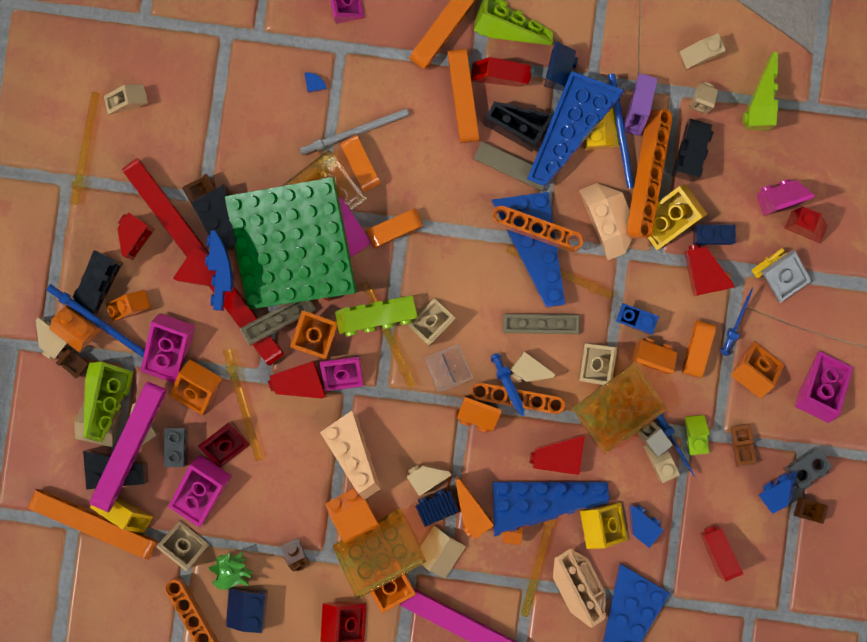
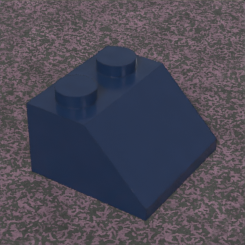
M555 42L544 87L564 90L572 68L576 69L578 57H575V50Z
M230 588L226 627L241 632L262 633L265 629L268 591Z

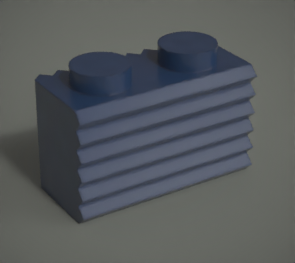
M698 224L693 227V245H732L736 242V226L734 224Z
M446 488L437 490L435 492L436 495L431 498L426 495L418 499V503L415 506L424 527L460 512L451 489L446 490Z

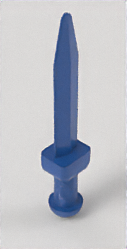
M753 287L744 302L733 330L728 328L726 333L727 340L723 349H720L721 354L724 356H729L732 353L730 350L734 340H738L740 336L737 328L749 303Z
M494 353L491 356V362H494L497 368L496 377L502 381L513 406L521 416H524L522 401L510 378L511 371L507 366L504 367L501 355Z
M655 412L653 415L654 420H657L665 435L669 436L683 462L695 477L687 459L672 436L675 433L674 429L667 424L663 417V412Z

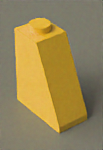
M117 497L112 509L108 513L92 505L90 506L91 509L110 522L127 531L145 533L153 518L149 513Z

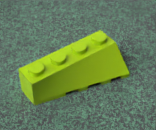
M413 295L390 299L385 302H374L369 305L363 304L351 308L346 307L335 311L339 334L345 333L346 337L357 335L358 330L364 329V333L376 331L375 327L378 326L387 329L394 327L393 323L400 322L401 325L411 324L412 319L417 318Z

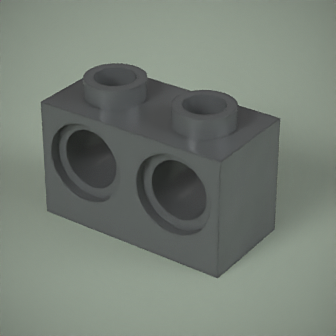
M188 427L164 428V467L187 466Z
M813 447L783 469L787 474L793 471L798 473L799 470H803L804 477L799 480L796 476L795 487L806 489L813 484L812 481L817 477L822 478L826 476L832 466L820 448ZM819 459L820 466L817 469H815L813 467L814 460Z

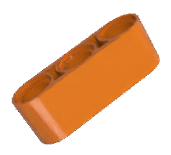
M354 135L340 142L342 150L363 192L380 185L381 183L358 136Z
M415 208L366 230V233L374 249L409 234L424 225Z
M696 320L682 367L683 374L702 378L715 335L716 325Z

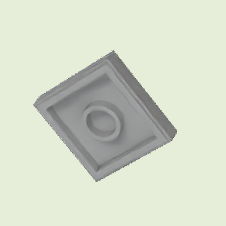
M791 250L761 271L774 296L780 303L811 282L807 271L794 250Z

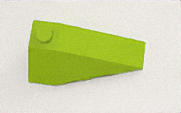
M482 0L474 24V31L478 34L494 39L552 45L553 31L534 19H526L522 15V11L519 9L517 11L512 10L507 6L508 2L505 0Z
M773 52L769 56L747 110L743 114L742 123L745 124L746 130L769 131L777 124L778 100H774L778 90V84L774 82V79L777 78L778 52Z
M104 362L89 363L85 379L84 438L97 442L104 440L113 423L112 419L116 411L120 410L122 406L120 404L124 396H127L130 391L133 371Z

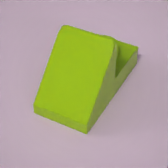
M705 416L685 417L689 455L708 454L707 435H710Z

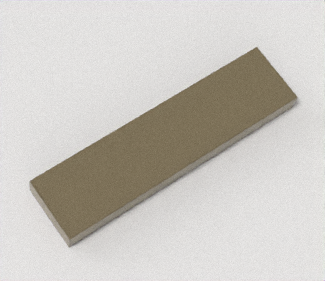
M481 141L473 160L543 191L545 186L527 179L533 165Z
M311 300L288 303L241 327L239 330L248 346L298 321L302 310L313 313L316 311V308Z
M503 314V333L580 334V315Z

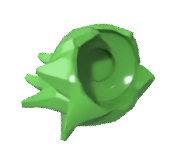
M229 552L227 555H220L216 558L217 564L209 567V570L217 575L216 580L212 582L214 586L221 590H227L238 584L249 585L243 576L250 578V574L253 571L245 568L246 564H242L246 561V558H242L243 552L236 556L230 555Z

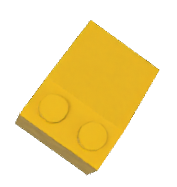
M686 184L676 188L657 204L653 232L648 238L656 250H659L707 215Z

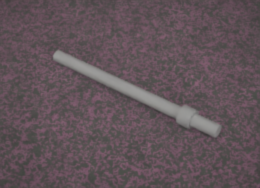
M406 108L329 138L313 141L314 143L300 148L302 155L316 150L319 152L324 150L326 146L409 116L408 110Z

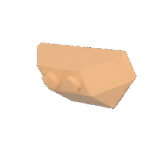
M598 183L580 189L579 193L607 261L625 254L632 238L627 234L630 210L623 193Z
M568 549L555 557L553 579L568 609L590 628L594 627L606 618V592L589 559L580 553L574 552L572 549Z

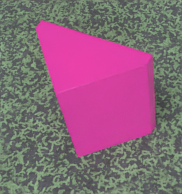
M330 0L336 24L364 18L361 0Z
M360 357L320 362L325 391L363 386Z

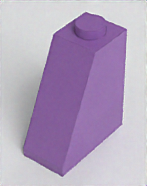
M639 73L624 121L626 133L637 136L641 135L650 115L658 78Z

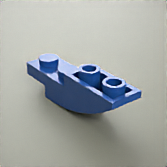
M211 230V235L207 236V247H210L209 255H206L205 265L208 266V270L216 271V275L212 276V286L215 287L214 294H211L210 305L213 306V310L224 311L225 292H233V273L223 240L218 232Z

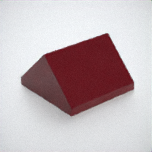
M231 421L198 445V448L221 468L250 444L234 422Z

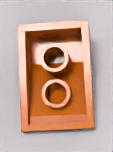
M456 476L455 481L464 524L462 529L469 538L473 536L476 540L492 528L494 524L460 477Z

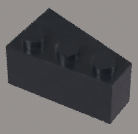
M494 101L484 119L483 125L533 152L551 121L553 113L537 112L534 109L528 110L518 108L515 105Z
M691 118L687 121L671 176L690 182L700 179L703 163L708 154V142L711 141L714 133L711 130V124Z
M223 184L193 201L191 205L208 235H211V230L218 232L227 252L235 248L236 240L225 201V196H228V188Z
M94 250L80 285L73 294L72 298L74 301L93 314H97L123 263Z
M93 450L83 451L86 490L96 489L111 457L110 454L99 453ZM135 460L123 486L148 483L147 463Z

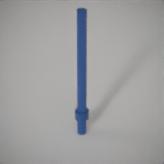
M615 73L609 74V85L618 88ZM619 98L614 104L613 109L627 188H633L634 181Z
M52 284L48 286L46 290L57 297L60 303L63 305L67 304L139 356H144L145 350L74 301L70 298L71 295L66 292L63 293Z

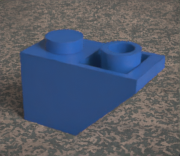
M622 303L616 322L652 335L659 316Z
M795 471L789 474L785 472L776 481H768L762 486L763 490L760 492L759 497L772 514L787 507L793 499L797 476Z
M630 504L631 533L650 548L663 532V529L659 527L662 523L653 516L649 519L644 515L647 511L638 504L636 507Z

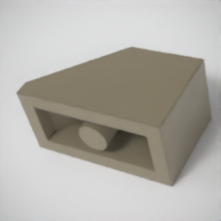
M647 415L631 426L657 457L666 453L673 445L662 429Z

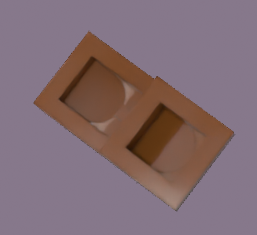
M750 424L731 427L736 466L756 464L757 461L753 447L754 439Z

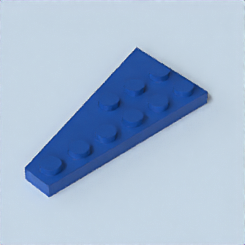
M571 71L527 179L547 187L625 91Z
M549 192L492 199L495 208L497 206H505L553 223ZM503 212L498 213L501 220L506 218ZM516 219L514 224L517 227H521L524 225V221ZM534 225L532 227V230L535 233H541L543 231L541 226ZM507 230L545 307L565 305L557 247ZM555 232L550 233L551 238L556 240Z
M493 482L494 537L501 535L502 532L515 531L522 526H532L556 519L558 516L566 513L569 515L575 513L576 510L589 509L609 503L608 482Z
M619 563L602 642H642L670 593Z

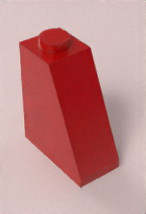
M488 57L473 62L471 81L517 87L525 86L531 80V65Z
M803 206L791 211L784 229L821 243L828 225L822 214Z
M700 244L689 246V250L684 252L693 296L735 288L734 283L707 247H700Z
M194 246L173 279L184 283L214 287L212 286V276L216 275V271L208 270V266L205 265L206 255L208 254ZM232 271V273H233V283H234V281H235V279H236V278L234 277V275H235L236 273Z
M315 361L269 376L268 385L271 392L274 391L275 394L320 399L327 397Z
M578 435L537 447L534 452H531L529 463L532 464L534 469L579 475L585 437Z
M715 525L706 527L704 529L705 532L700 534L717 575L725 582L743 575V571L722 528L719 526L715 527Z

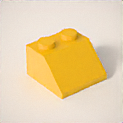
M613 108L609 110L585 139V150L620 147Z
M621 502L580 511L587 549L607 548L628 540Z

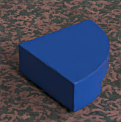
M305 73L308 93L327 90L324 81L318 75Z

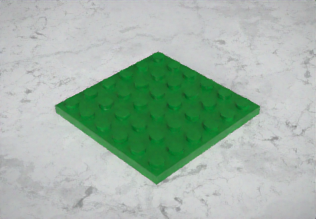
M335 177L225 196L228 216L232 223L236 240L235 250L246 303L250 309L357 293Z

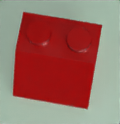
M128 212L127 215L124 214L118 222L120 225L117 230L122 256L134 260L155 229Z
M353 602L322 603L320 642H364L367 604Z

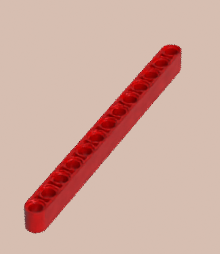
M136 158L122 168L123 173L185 256L188 257L194 246L209 255L205 246L142 162ZM234 285L233 292H225L224 308L239 328L258 319ZM209 287L214 293L215 287ZM271 335L252 344L268 366L285 355Z

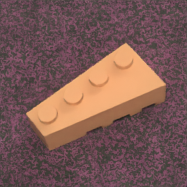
M350 411L320 433L357 493L365 500L381 488L372 465L363 431L360 427L359 418L353 411Z

